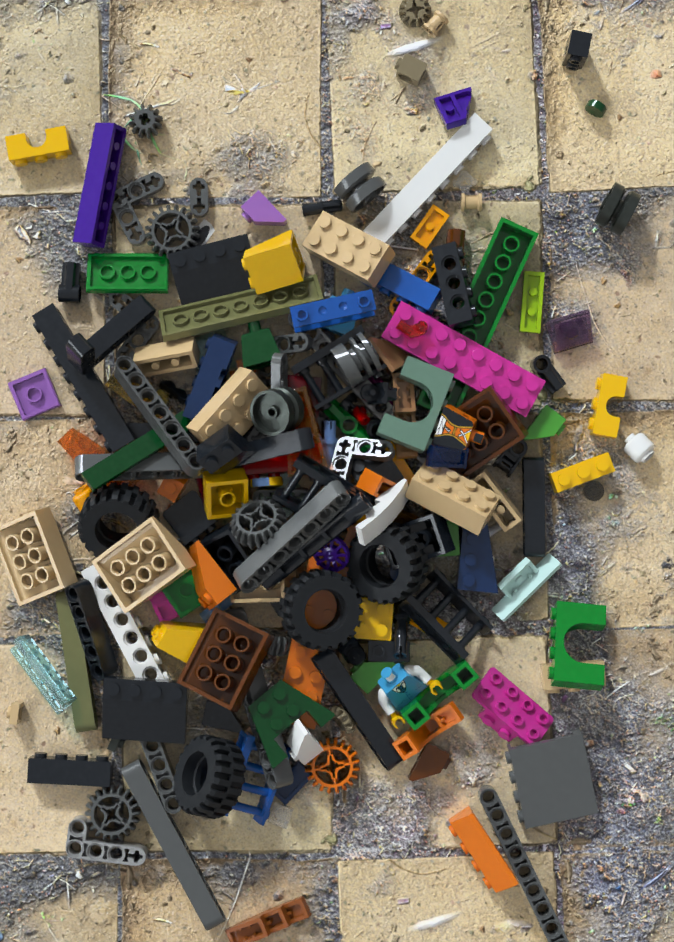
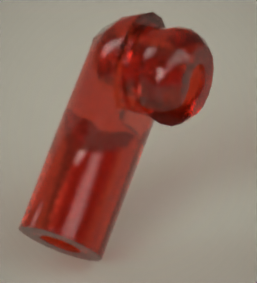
M400 320L396 326V329L410 338L424 335L428 328V324L425 321L409 325Z

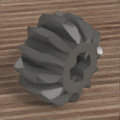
M141 104V110L134 107L135 114H129V118L132 121L128 124L129 127L133 128V134L139 133V138L142 139L146 134L147 138L151 139L150 133L153 132L157 136L158 132L156 129H162L163 126L159 122L163 121V117L159 115L158 109L153 110L151 104L148 105L147 109H145L144 104ZM145 118H148L150 122H146V125H143L142 120L146 121Z
M274 628L261 629L275 637L267 652L268 655L282 657L288 654L291 637L286 632Z

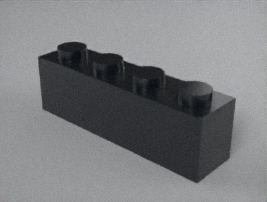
M35 752L34 755L28 758L27 783L110 787L113 784L114 759H109L107 755H97L96 758H88L87 754H76V757H67L68 754L55 753V756H47L46 752Z

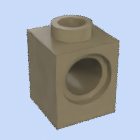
M405 53L403 59L399 58L394 69L397 70L396 77L418 87L426 72L427 63Z

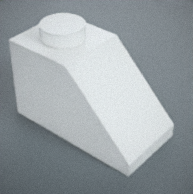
M297 719L287 740V744L291 748L288 752L295 761L300 760L303 765H306L324 749L308 728Z

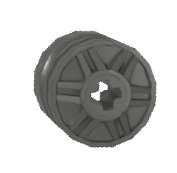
M361 332L356 334L359 344L352 337L349 338L351 346L349 350L342 343L330 349L334 361L351 388L363 381L362 370L370 377L373 375L370 368L371 365L377 372L382 370L375 348Z

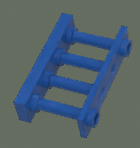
M372 289L289 307L295 333L375 317L374 310H377Z
M241 730L236 744L244 756L246 770L264 774L262 765L248 762L250 752L252 750L257 751L256 737L247 731ZM284 742L288 759H290L291 755L288 751H290L291 748L288 744ZM245 782L242 785V790L261 795L259 803L256 807L237 802L235 806H232V809L253 814V819L264 826L265 821L270 816V807L277 789L271 790L267 782L264 787Z

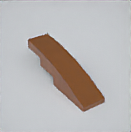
M300 896L227 928L225 932L230 942H255L268 937L273 932L289 927L292 923L309 918L312 914L304 896Z

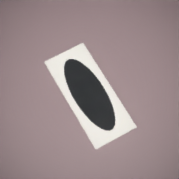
M205 219L199 225L200 230L194 232L200 235L198 239L193 238L198 243L197 246L206 244L215 231L212 224Z

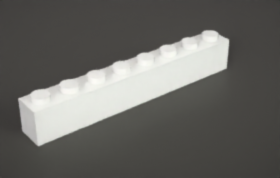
M474 113L467 120V124L463 125L363 232L391 246L395 241L393 237L398 232L402 234L409 226L407 222L411 218L415 220L423 211L421 207L425 203L429 205L436 198L435 193L438 189L443 190L450 183L449 178L453 174L458 175L464 168L462 164L467 159L471 161L478 153L476 149L481 144L485 146L492 138L490 134L493 129Z

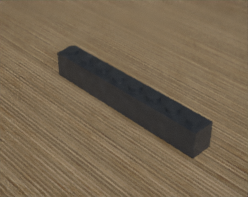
M52 303L32 315L35 320L33 323L34 328L45 337L42 341L49 351L52 349L54 352L53 360L57 366L63 367L65 380L68 384H73L75 397L78 401L82 400L85 404L83 410L89 419L92 417L96 424L93 427L98 435L104 436L106 441L103 443L108 452L115 453L136 440L95 369L93 368L87 374L82 375L68 361L66 344L74 334L59 309Z

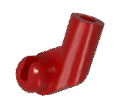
M355 407L353 409V417L362 425H367L370 421L364 407Z

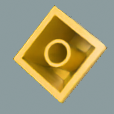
M293 230L286 231L244 251L243 259H241L242 266L245 271L248 270L250 287L255 289L257 295L304 281L306 266Z
M161 620L159 625L156 624L153 627L151 640L157 648L187 663L206 623Z

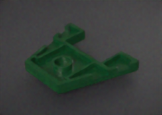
M279 680L248 706L272 769L288 757L274 739L301 715L307 712L320 728L335 716L333 712L282 680Z

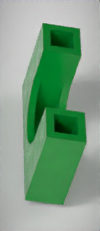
M557 601L550 610V619L553 620V627H550L549 631L552 647H549L548 658L552 659L551 667H548V679H551V686L601 691L604 686L605 665L581 663L571 658L564 647V637L570 631L577 629L602 631L606 626V606Z
M465 659L457 665L453 664L435 679L439 680L443 689L439 686L433 688L437 691L438 695H433L428 685L400 710V713L415 731L431 718L430 713L444 699L458 689L462 688L464 691L479 676Z

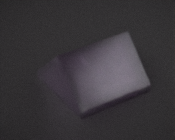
M588 309L549 320L545 324L554 354L593 343L590 311Z

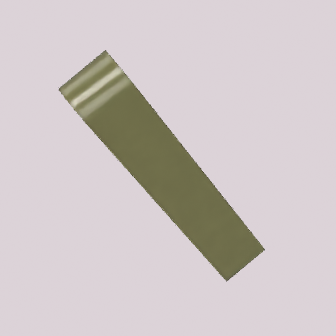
M65 591L56 592V605L76 733L98 730L90 668Z

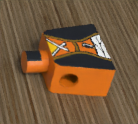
M447 404L444 406L432 444L466 450L470 441L481 445L485 433L475 430L477 419Z

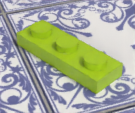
M524 271L519 332L540 334L545 272Z

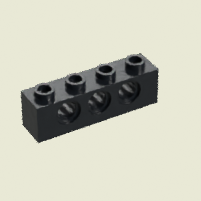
M455 241L432 247L449 327L456 330L476 324L475 317H478L476 306L471 303V298L474 296L471 285L468 286L466 281L469 278L467 267L463 266L462 259H465L463 248L459 247ZM455 262L456 266L453 269L448 270L447 266L450 263ZM454 282H460V286L457 289H451ZM459 301H465L462 308H456V304Z

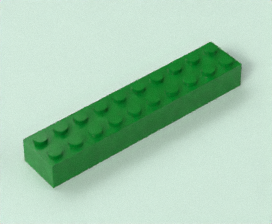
M503 217L500 218L470 284L474 296L471 298V303L476 306L478 317H475L476 324L459 328L455 331L485 348L488 347L538 237V233ZM462 301L460 308L464 306L465 301ZM453 378L452 380L455 381V385L451 393L447 392L445 399L448 400L447 404L457 408L462 404L469 386ZM422 389L416 406L430 411V399Z

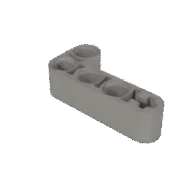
M78 815L69 823L66 853L72 858L140 866L148 856L147 847L141 843L89 837L90 823H86L88 819L86 816ZM75 822H81L84 825V830H77ZM72 843H79L81 851H75L72 848ZM92 846H100L102 849V853H94L92 850ZM120 848L122 856H115L112 849ZM136 851H139V854L141 855L139 859L136 858L137 856L136 854H134Z

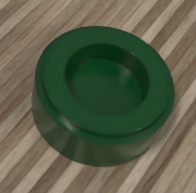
M594 99L589 100L585 106V110L589 114L598 118L603 117L607 110L602 102Z

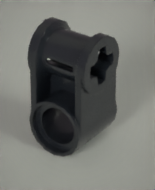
M524 440L519 441L523 446L521 453H514L512 447H510L496 458L492 466L498 467L509 478L528 450L527 443Z

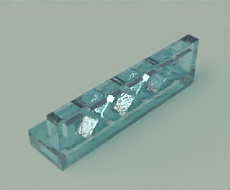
M28 634L17 637L13 641L15 646L10 649V652L57 715L61 714L77 699L31 636Z

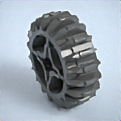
M167 205V211L159 207L160 214L158 215L156 212H153L152 214L155 219L148 218L147 220L152 226H145V229L150 231L145 234V237L151 239L147 244L149 246L154 245L152 248L154 253L160 250L158 254L160 257L166 252L167 259H169L167 254L191 248L190 245L197 246L198 243L193 238H200L198 233H194L200 230V227L195 225L198 222L197 219H191L193 216L191 211L185 215L187 210L185 207L181 208L179 212L178 205L174 206V210H171V206ZM176 217V219L174 218V220L169 224L162 222L167 218ZM182 220L188 224V236L180 231ZM157 228L165 233L163 245L157 240ZM175 228L178 234L170 236L167 230ZM174 241H184V243L177 247H169Z
M266 496L262 500L256 497V500L252 501L249 499L246 504L241 502V508H236V513L232 514L230 526L236 541L241 543L244 548L249 546L252 550L255 546L260 548L263 543L267 545L268 539L270 537L274 538V533L287 522L285 511L279 502L276 503L273 498L268 500Z
M112 784L110 791L108 787H102L103 793L97 789L95 791L96 796L91 795L89 797L93 803L88 802L86 804V807L91 809L85 811L86 816H91L86 820V823H93L89 828L90 831L96 828L98 831L95 836L98 837L103 833V840H106L108 835H110L111 841L115 840L116 835L119 840H122L123 833L129 836L131 834L129 829L135 830L136 825L134 823H139L140 821L135 816L141 814V810L135 809L139 805L137 802H132L135 799L134 795L128 796L130 789H127L125 793L122 792V785L116 790L115 784ZM107 797L119 798L114 804L102 801V799ZM123 803L128 807L129 819L125 818L126 815L121 810ZM118 805L115 815L111 817L109 820H107L110 816V810L114 809ZM97 807H100V811L104 814L102 823L97 815ZM110 822L122 823L124 825L120 828L107 827Z

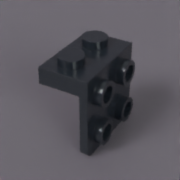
M193 490L163 512V517L179 536V540L184 546H192L197 540H201L199 538L204 532L208 534L217 527L215 523L218 522V519H207L202 500L197 492Z

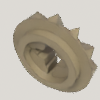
M403 0L399 7V16L402 22L410 27L422 26L429 20L431 15V7L428 0ZM413 4H415L417 9H421L418 11L417 18L414 12L409 11L412 10Z
M332 706L330 711L335 714L333 717L334 722L342 731L352 734L355 731V723L351 716L342 707Z

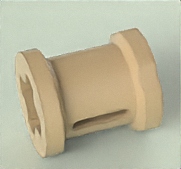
M435 10L434 16L427 23H424L422 27L431 37L435 38L437 32L444 25H447L449 21L443 13Z
M461 193V212H464L465 209H477L478 212H481L482 193H478V195H465V193Z

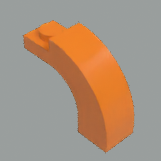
M453 701L430 713L431 718L414 731L410 727L392 743L403 761L420 752L433 738L465 718Z

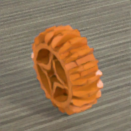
M329 737L326 738V745L319 740L318 742L324 751H327V760L319 765H315L316 759L320 755L318 754L306 764L311 765V767L305 768V772H312L308 776V780L315 778L316 780L312 785L315 787L320 783L319 791L321 792L325 786L328 787V794L331 793V788H335L336 794L339 793V786L346 791V782L350 786L353 785L350 777L353 779L358 778V775L353 773V771H360V767L354 765L358 764L360 759L352 758L357 755V751L349 752L352 749V745L349 744L345 748L346 741L344 739L340 745L337 744V737H334V743H330ZM333 749L341 751L348 759L336 758ZM330 756L332 757V761H334V764L336 762L338 763V765L335 766V775H333V770H330V768L327 767L330 764ZM350 765L347 774L338 780V771ZM317 771L329 773L332 781L323 779Z

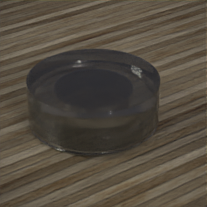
M598 481L587 482L583 487V495L589 501L600 500L604 495V487Z

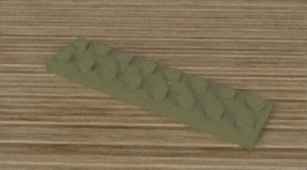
M317 274L305 276L302 282L259 295L256 294L255 289H249L159 310L158 313L164 342L288 314L291 313L289 307L324 300Z

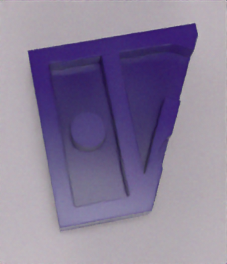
M471 87L434 98V105L447 130L467 124L472 98Z

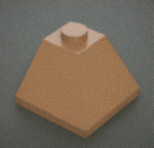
M373 337L368 338L379 356L380 364H386L387 368L385 370L390 377L392 373L402 369L407 356H411L408 352L388 341Z

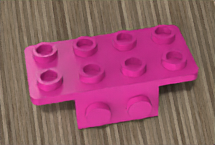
M494 667L487 671L472 692V698L484 707L477 716L482 719L484 724L490 726L502 739L508 742L517 736L526 744L538 742L553 722V717Z

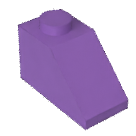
M259 190L241 206L243 211L241 215L248 223L252 221L255 225L285 226L287 224V219Z

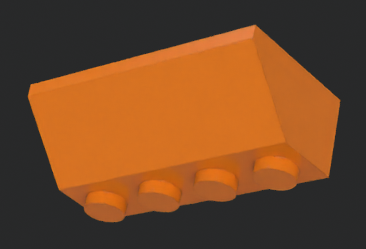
M469 806L449 819L451 825L448 828L454 837L459 836L462 843H460V846L465 854L470 853L474 860L471 863L477 872L481 870L485 877L482 879L488 889L493 888L497 893L519 884L514 873Z

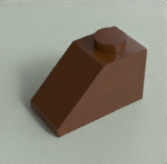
M428 742L420 752L408 775V779L413 782L439 774L442 769L446 770L451 761V758H449L450 753Z

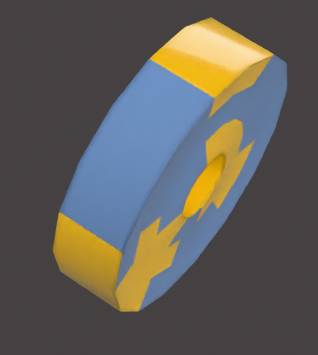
M282 477L250 479L251 488L283 485Z

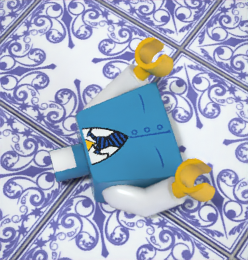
M397 663L392 668L385 667L381 671L382 677L377 682L381 687L378 690V702L387 716H391V723L396 729H398L395 725L396 720L401 719L404 724L405 720L401 715L396 714L395 711L399 712L427 687L426 683L429 685L433 695H438L437 691L433 689L435 686L443 689L439 680H432V676L419 665L404 666L401 663Z

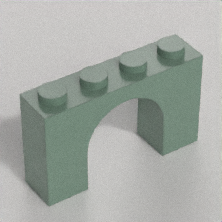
M407 356L398 378L419 386L427 393L430 399V411L426 418L418 422H407L385 413L376 435L421 454L425 449L429 450L433 440L430 435L432 430H437L440 421L437 417L440 411L443 412L444 406L448 402L445 399L447 392L451 393L455 385V381L452 380L454 374Z

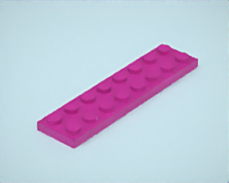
M403 301L400 302L381 336L384 340L418 359L453 373L454 379L479 393L491 385L510 409L524 418L527 417L546 382Z

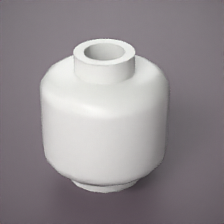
M632 433L624 441L626 443L624 452L636 463H645L655 453L653 451L654 443L643 433L636 435Z

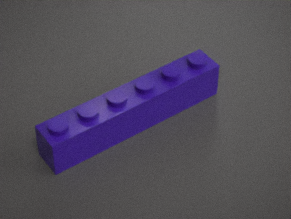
M95 123L73 237L74 243L85 247H105L127 129L115 123Z

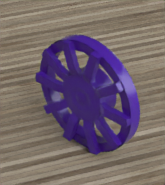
M336 537L325 548H322V552H317L313 555L317 565L334 572L345 568L350 560L348 546L339 537ZM343 548L345 553H340V549ZM338 557H345V562Z

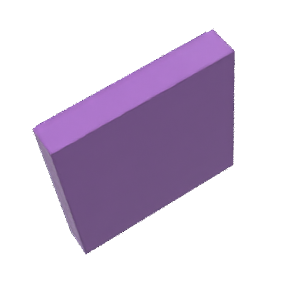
M46 368L8 383L23 421L62 406Z

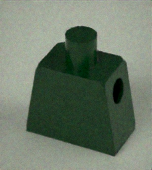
M259 320L249 322L248 328L250 333L241 336L243 367L254 371L271 366L273 354L281 352L269 328L261 329Z

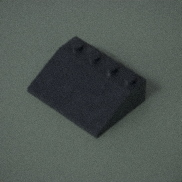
M247 234L167 254L181 305L251 289L248 280L250 275L248 270H244L241 262L244 251L251 248Z
M107 675L104 677L102 738L185 744L189 689L178 684V680Z

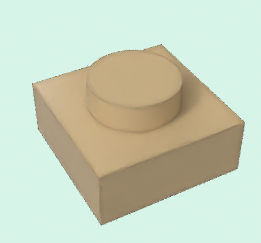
M15 701L11 703V706H8L7 718H9V724L18 725L21 723L24 702Z

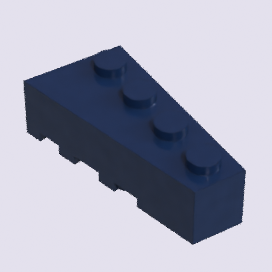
M217 333L212 338H208L205 345L207 352L200 359L198 365L200 370L193 379L191 385L193 388L191 394L187 396L186 407L182 416L193 419L224 385L239 343L238 341Z
M488 522L479 536L461 527L460 555H458L455 588L457 590L498 593Z

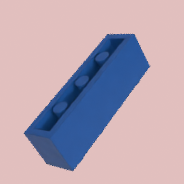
M391 263L376 285L379 288V292L387 297L392 295L397 298L396 301L399 303L403 301L429 315H432L442 298L440 288Z

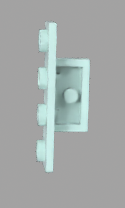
M550 553L536 566L525 557L497 584L505 596L492 608V611L505 622L562 564Z

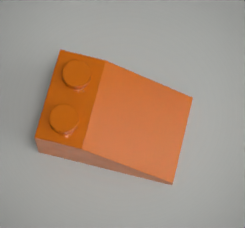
M197 540L187 551L196 564L191 570L196 593L199 597L198 601L204 608H208L210 611L237 589L200 541Z

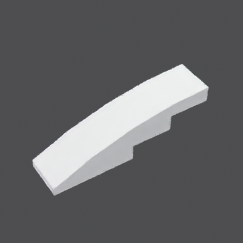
M407 479L401 480L375 498L376 505L365 514L366 519L355 526L360 544L366 546L380 535L402 511L408 501V498L405 497L408 489Z

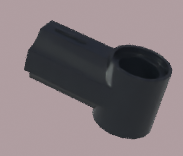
M63 262L62 280L58 288L59 302H81L80 263Z
M539 355L531 360V370L539 378L546 381L544 385L551 394L566 384L551 364L548 356ZM538 359H542L545 362L543 370L538 369L536 366Z

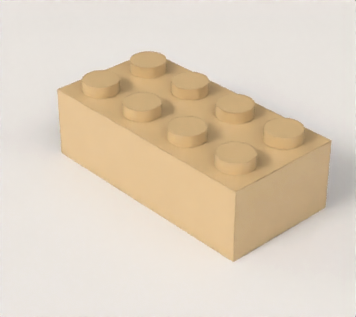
M322 211L302 244L309 254L374 289L396 254L390 245L325 211Z
M239 367L186 428L200 443L227 424L243 436L253 425L250 416V404L253 398L259 392L269 389L252 370Z
M429 458L412 477L405 497L478 536L492 517L501 498L500 495L492 490L486 489L473 480H469Z

